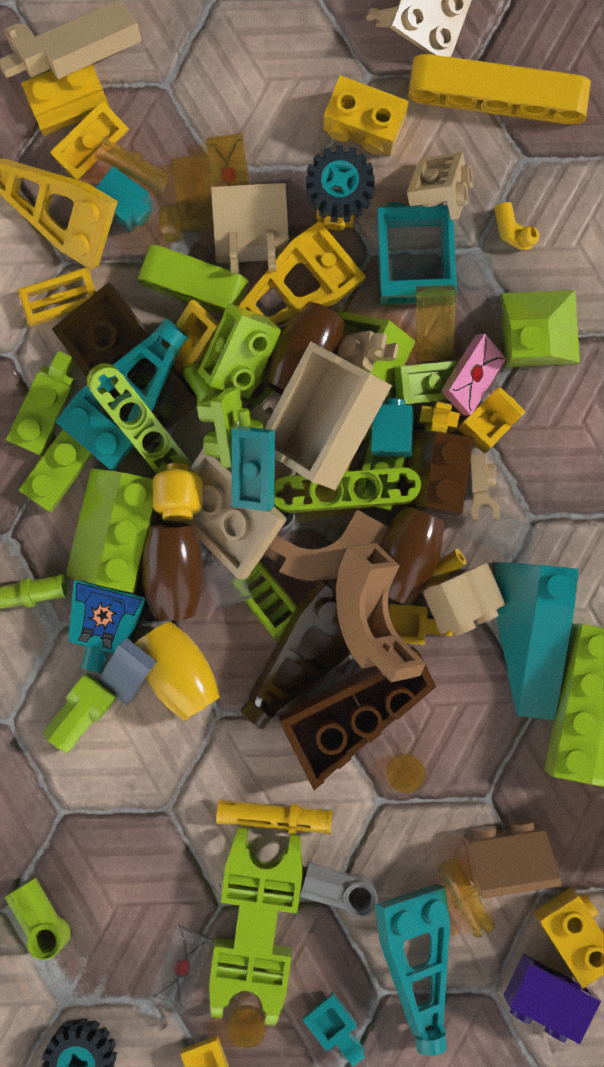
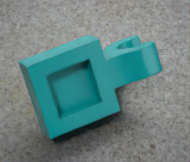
M331 992L303 1016L304 1023L326 1051L337 1045L353 1067L365 1058L363 1053L365 1051L364 1047L350 1033L357 1027V1022L334 992Z

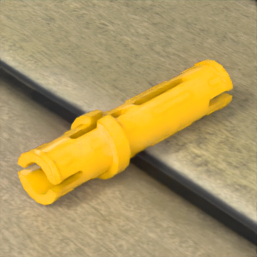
M219 799L216 824L288 830V834H296L297 831H307L331 835L333 809L299 807V803H291V806H279Z

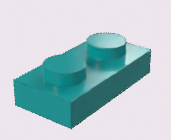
M243 426L235 427L232 429L231 507L269 511L274 508L275 430Z

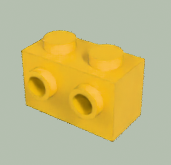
M339 75L324 113L323 130L335 140L341 142L350 140L362 145L363 149L375 155L384 153L391 156L407 115L409 101Z
M570 887L533 911L545 933L582 989L604 975V928L600 930L593 917L598 915V912L586 894L579 896Z

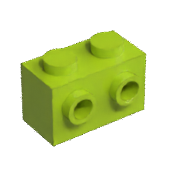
M228 303L200 365L199 375L211 387L223 391L229 387L239 388L240 397L250 399L253 390L261 383L263 369L279 340L281 329L267 317Z

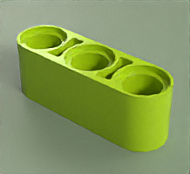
M153 244L149 246L137 278L138 283L151 290L188 303L191 300H195L203 308L221 315L224 314L228 303L236 306L240 305L245 298L250 284L246 277L238 273L231 274L230 270Z

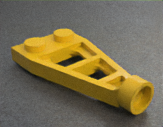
M0 158V195L62 253L88 267L90 270L98 267L118 201L89 183ZM22 178L28 179L40 186L35 206L19 193ZM53 194L68 197L74 203L67 229L60 226L48 212Z
M319 220L288 244L276 259V271L269 272L268 269L238 307L264 316L256 306V303L270 289H274L287 304V307L267 318L277 327L287 324L308 302L318 303L325 307L336 304L364 283L366 276ZM304 264L319 282L320 288L306 296L297 297L285 285L284 279L295 265Z

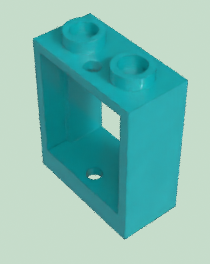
M390 202L385 204L384 207H378L375 221L379 306L453 303L457 294L454 220L450 218L448 205H443L442 202L437 206L424 207L422 205L406 206L403 202ZM440 226L442 279L389 281L387 228Z

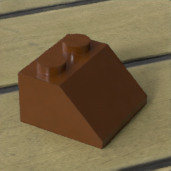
M413 431L412 457L405 458L403 467L410 468L418 474L421 481V490L412 502L393 505V507L403 508L404 506H409L420 511L458 516L463 513L474 437L436 431ZM401 476L397 489L400 490L401 496H407L408 490L414 488L413 483L406 482L405 476Z

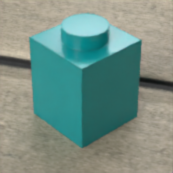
M112 166L96 188L118 201L113 220L132 233L137 225L140 227L149 219L153 203L147 190Z
M385 399L372 422V454L374 457H412V405H405V400Z

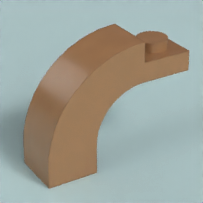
M356 510L342 536L327 547L305 549L276 535L263 555L276 562L279 556L285 558L286 560L279 572L288 577L307 582H319L320 579L322 581L337 579L339 568L348 546L377 543L380 546L389 527Z
M377 543L348 546L339 568L336 584L337 615L348 649L362 669L377 666L381 673L391 682L420 676L426 663L397 634L392 625L388 610L390 587L400 565Z

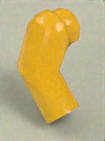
M504 202L494 206L499 236L503 241L519 250L531 249L539 241V232L534 226L524 227L516 223L511 202Z
M455 549L438 560L434 573L424 590L450 579L453 572L466 565V559L460 550Z

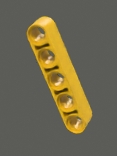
M421 54L415 56L412 62L408 98L416 103L562 124H579L586 120L591 81L589 78L577 74L433 54Z

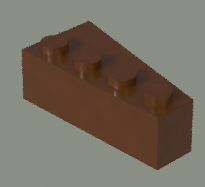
M411 646L410 648L423 660L420 652L414 646ZM426 664L420 676L391 682L381 673L377 666H373L279 712V722L313 790L315 791L325 782L324 780L338 768L340 770L347 764L351 757L368 742L371 743L380 736L381 731L395 719L401 718L436 688V685Z

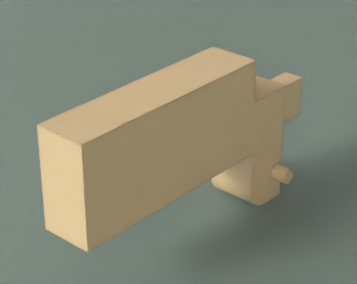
M116 0L36 37L27 25L22 23L14 24L4 29L9 45L14 53L0 59V69L6 78L24 70L27 71L30 77H34L51 69L57 79H60L141 42L138 24L120 0Z

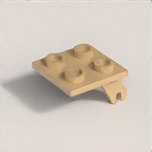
M400 0L399 5L383 10L377 8L370 9L366 19L367 21L377 19L376 27L391 28L427 54L451 57L472 0Z
M286 183L211 187L216 263H230L231 274L239 273L238 262L268 261L269 272L276 271V259L289 244Z

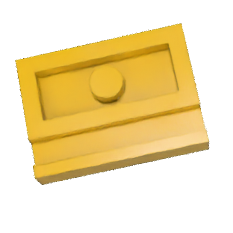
M92 64L60 79H57L51 70L21 82L43 136L82 121L102 101L110 108Z

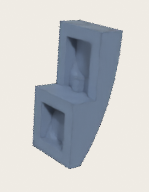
M126 638L113 653L99 682L113 692L117 699L128 706L146 682V677L157 661Z

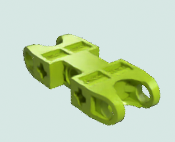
M238 827L225 865L220 903L239 905L235 939L217 937L215 941L209 980L211 1017L222 1019L224 1006L228 1007L230 999L239 992L248 991L254 993L262 1003V1011L266 1012L264 1025L275 1026L287 994L292 947L273 945L278 911L296 914L298 912L302 882L300 835L290 834L288 848L284 847L280 857L272 862H264L258 860L253 855L251 843L247 842L249 828Z

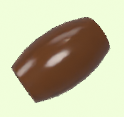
M308 302L290 319L279 335V340L268 361L265 378L266 386L282 396L310 341L338 355V347L342 342L345 324L342 317L318 303Z
M404 506L389 524L380 547L400 565L391 584L388 598L410 606L425 589L434 573L443 545L444 521L420 510Z
M166 523L149 526L143 547L141 571L144 594L152 616L158 620L192 618L196 615L203 586V561L194 529L191 524Z

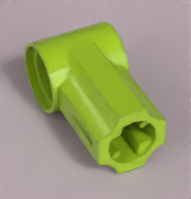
M86 673L66 697L68 701L42 734L53 746L68 754L92 723L98 722L107 712L117 696L89 673Z
M36 878L5 897L27 936V948L34 958L49 960L68 944L71 936L70 927L64 919L58 917ZM43 930H49L55 935L56 946H49L43 941Z

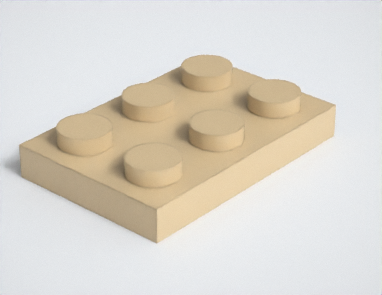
M203 447L190 468V471L198 473L203 480L202 509L193 515L192 520L182 523L192 525L196 537L237 579H247L287 518L275 507L269 511L231 507L232 468L221 467L220 458L206 456Z

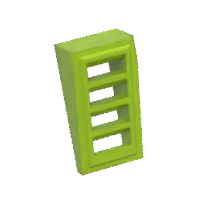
M259 560L247 579L235 578L230 583L278 643L291 616L276 628L274 625L291 612L293 615L297 605ZM262 575L265 581L250 593H247L245 588ZM272 587L274 592L257 605L255 600ZM282 600L284 604L266 617L264 613Z

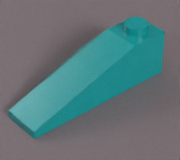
M495 562L493 576L506 603L504 606L496 609L499 615L496 619L517 716L555 720L575 610L579 569L540 564Z

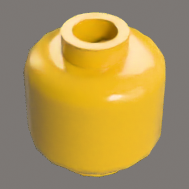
M171 463L166 466V470L154 476L153 509L162 514L163 520L172 522L190 521L193 519L194 514L201 511L203 505V480L198 473L190 471L189 465Z

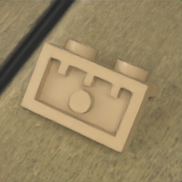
M463 152L419 158L407 190L409 205L433 207L441 204L443 201H447L451 220L459 219L463 205L468 203V188L473 187L472 168L470 165H465Z

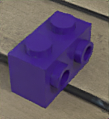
M524 953L503 994L508 1006L511 1008L509 1012L514 1017L527 1024H531L532 1020L544 1025L546 1033L564 1043L568 1038L581 1044L601 1003L592 989L588 987L582 989L577 981Z

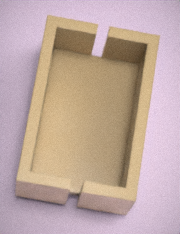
M310 341L264 428L275 430V459L286 464L287 467L311 482L336 490L392 385Z

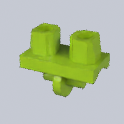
M229 387L220 395L205 397L197 404L199 419L202 422H214L215 431H210L204 436L203 446L205 455L220 458L221 467L232 468V429L238 426L263 429L262 421L250 418L249 409L242 408L239 388Z

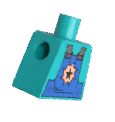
M74 581L68 639L71 643L86 646L80 668L103 673L108 652L114 653L119 644L126 638L132 641L148 606L145 597L88 582Z

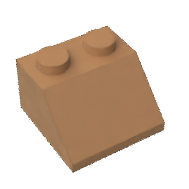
M533 820L515 821L510 824V829L497 831L495 826L478 827L473 829V835L464 836L471 881L482 899L562 886L561 877L546 830L539 824L534 825Z

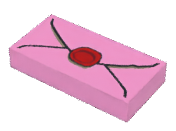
M485 333L475 335L441 389L442 394L462 416L472 415L506 360Z

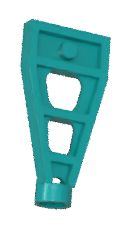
M164 318L151 336L113 365L122 373L151 412L179 354L180 348L189 338L180 328ZM162 339L170 344L169 348L163 346ZM147 358L156 366V373L147 388L141 390L127 378V373L141 359ZM105 374L101 375L98 378L101 385L97 390L104 387L110 392L115 387L112 385L111 380L115 375L110 378ZM85 386L75 395L55 421L110 470H116L134 447L115 421L100 409L99 401L91 393L88 386ZM134 403L126 422L133 421L138 417V404Z
M434 884L375 905L380 945L412 1035L415 1036L417 1052L424 1056L439 1055L447 1050L444 1009L450 919L446 887ZM428 933L430 941L427 961L410 967L403 949L404 942ZM430 976V999L417 1005L412 983Z

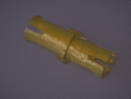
M106 136L103 137L94 156L96 160L98 159L111 167L114 166L130 179H135L160 195L171 175L170 172H166L141 158L142 153L137 150L135 153H132L109 140Z
M458 857L450 858L451 865L444 861L436 870L442 876L453 896L451 899L455 909L461 910L474 937H483L481 929L484 928L486 934H489L496 924L480 900L479 892L471 884Z

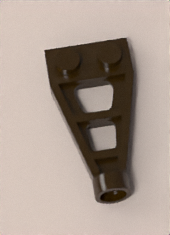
M321 579L295 609L253 687L249 700L240 709L248 720L261 729L266 727L280 709L351 655L339 625L336 591ZM317 626L332 638V642L329 648L317 657L306 659L299 654L298 645L307 629ZM291 659L301 666L303 671L288 686L281 687L274 682V678L285 661ZM262 700L267 701L264 706L261 704Z

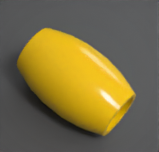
M171 621L153 629L135 643L136 646L157 661L146 677V681L160 701L183 721L188 720L220 698L215 676L203 653L194 641Z

